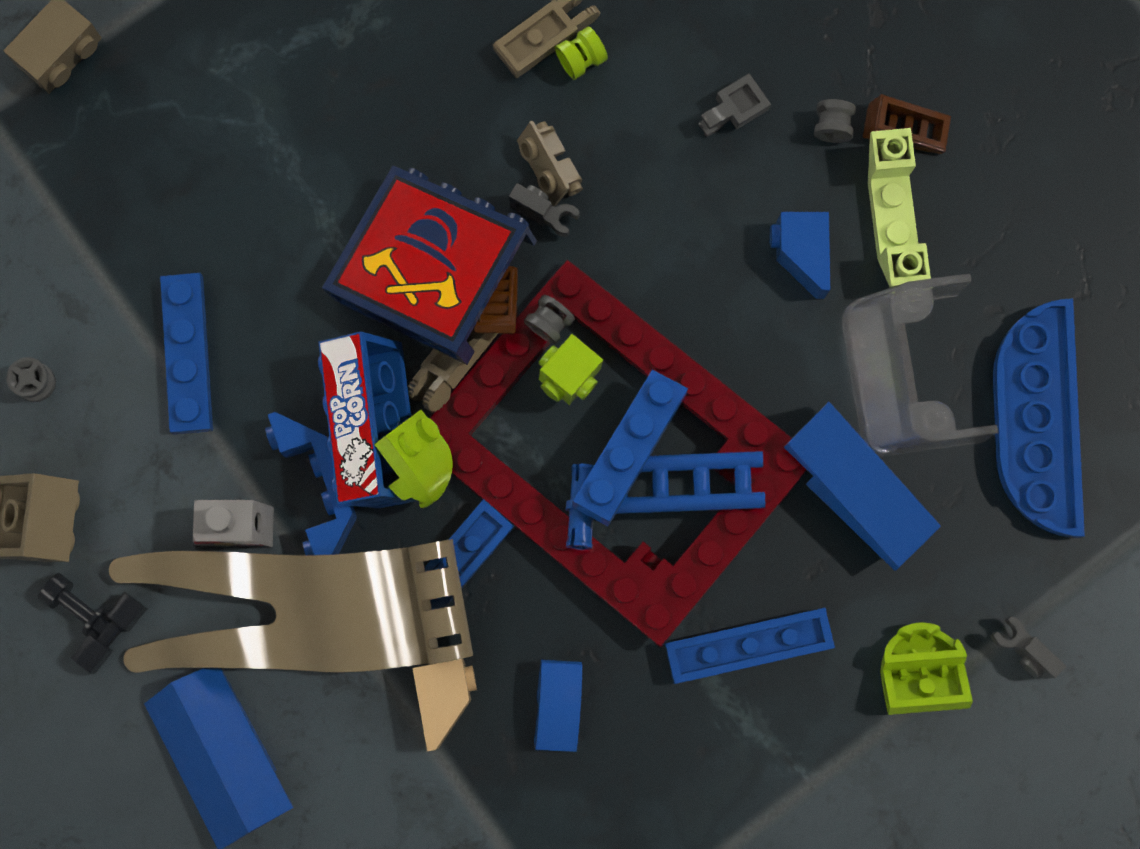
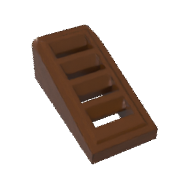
M883 94L869 103L863 138L870 140L871 131L897 129V120L900 117L902 118L901 129L911 128V133L914 120L918 121L916 134L912 133L914 149L937 154L945 153L951 116ZM929 123L934 124L932 139L926 138Z
M508 266L478 319L474 332L515 333L518 300V269L516 267Z

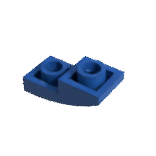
M541 660L536 697L538 702L534 738L536 750L577 752L582 695V662Z

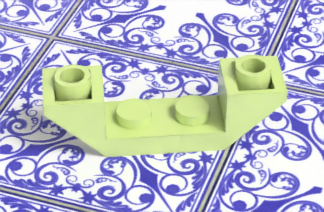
M911 128L871 131L868 190L878 262L890 288L931 283L926 243L918 244L909 177L916 167Z

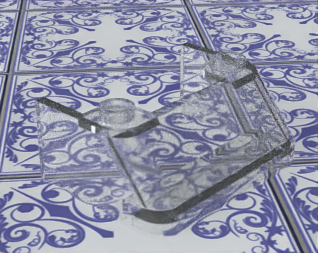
M970 274L909 281L856 299L845 309L842 316V325L860 434L878 456L983 443L998 433L997 425L956 430L953 412L946 404L934 400L918 402L905 324L916 323L925 319L933 309L934 299L957 297L971 282Z

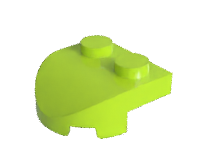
M421 409L374 445L399 477L388 487L401 500L413 498L419 501L420 508H424L437 501L446 490L452 474L453 461L450 448L440 435L437 425Z
M913 623L898 630L897 634L886 645L880 668L888 715L968 709L971 707L973 700L965 668L967 654L959 639L954 641L950 636L940 631V626L931 623Z

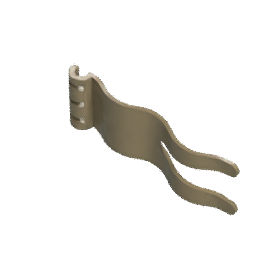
M453 539L406 548L330 555L161 551L116 558L109 566V575L116 583L159 584L259 600L270 603L276 611L275 621L269 625L201 632L158 640L130 648L124 654V664L128 670L134 673L165 668H249L316 672H362L421 664H436L473 656ZM446 558V568L425 571L423 561ZM452 595L453 606L437 609L431 608L430 599ZM459 634L461 643L438 647L437 638Z

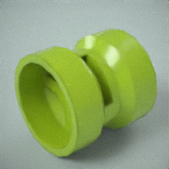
M590 26L579 31L577 37L572 41L564 40L555 46V52L562 67L573 80L584 75L586 68L589 66H599L608 60L603 43Z

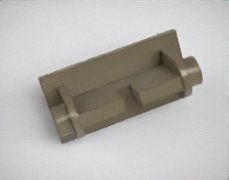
M530 121L517 139L522 157L529 162L538 179L540 189L548 195L554 207L566 193L569 196H574L582 191L583 188L580 184L582 178L579 176L570 158L560 161L556 160L555 157L562 155L566 150L553 126H548L545 121L537 125Z

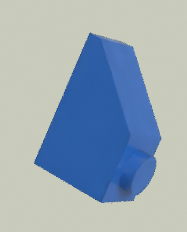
M781 212L776 224H771L769 235L770 248H776L777 262L816 299H825L830 291L829 212Z

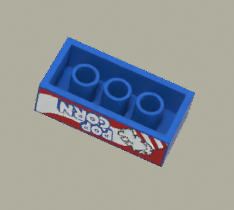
M356 332L319 341L320 356L318 358V367L323 377L325 394L323 397V408L327 415L329 429L327 445L332 456L334 472L332 488L337 498V505L380 509L417 501L413 498L401 500L388 487L399 477L374 445L411 417L402 343L365 332Z

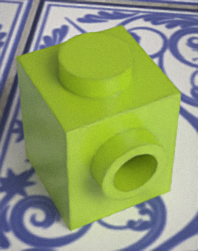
M571 334L559 349L553 345L539 361L538 364L542 366L539 374V380L542 382L540 387L556 402L562 399L570 405L577 396L584 400L598 383L594 377L601 370L603 359L576 336Z

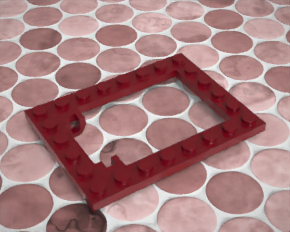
M568 260L516 318L515 333H503L454 389L450 399L446 404H443V408L441 407L440 410H437L430 417L437 425L440 435L450 448L453 461L452 474L481 499L488 502L517 529L660 648L807 471L784 448L792 439L788 434ZM544 294L561 303L574 315L576 321L646 377L654 370L688 388L681 405L726 440L717 453L763 451V467L751 468L752 492H765V508L720 510L674 566L664 558L663 560L658 558L651 551V547L644 541L641 542L625 563L593 536V547L590 550L567 548L569 517L471 436L550 345L549 342L539 337L524 323L526 316L534 313L539 307L538 300ZM714 469L721 477L735 486L734 469Z

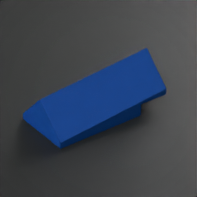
M830 402L784 446L813 475L806 485L894 571L941 527L938 521Z
M202 668L171 682L144 703L217 849L226 848L294 808L275 773L277 769L222 668Z

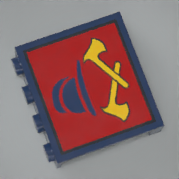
M392 166L322 289L335 302L468 365L475 352L467 342L469 335L522 241L534 246L537 240L529 229L530 224L521 216L509 212L507 216L498 213L492 204L479 197H475L473 201L463 197L457 188L448 183L442 182L440 186L431 183L425 174L414 168H409L408 171Z

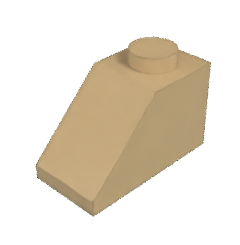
M464 659L413 668L427 751L439 749L470 703V691L477 690L473 666L465 667Z

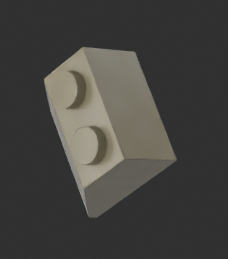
M35 473L0 476V558L41 562H69L70 553L75 543L73 533L74 517L80 503L78 493L79 481Z

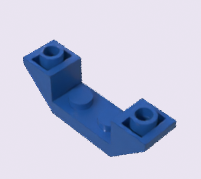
M277 412L270 413L268 418L271 426L266 427L265 431L272 450L279 449L285 458H289L314 449L315 453L308 455L310 464L316 478L323 476L327 491L321 493L325 509L329 516L335 514L337 518L306 529L309 540L303 542L305 554H339L357 516L353 506L337 505V498L332 488L334 472L332 456L327 445L328 437Z

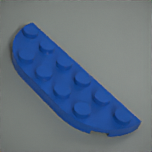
M1073 298L1051 301L1034 308L1019 319L1001 341L993 367L995 444L999 478L1004 491L1015 508L1030 522L1050 533L1070 538L1085 537L1074 305Z

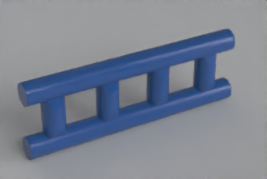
M763 451L650 456L641 472H652L653 496L628 497L627 494L616 514L765 508V492H752L751 468L763 467ZM734 469L735 493L711 494L709 470ZM693 470L694 495L669 496L668 471Z

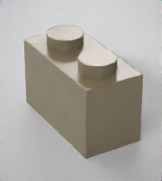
M51 0L3 51L21 71L50 94L55 87L62 86L69 79L71 70L82 59H86L94 53L98 42L102 38L93 24L65 0Z

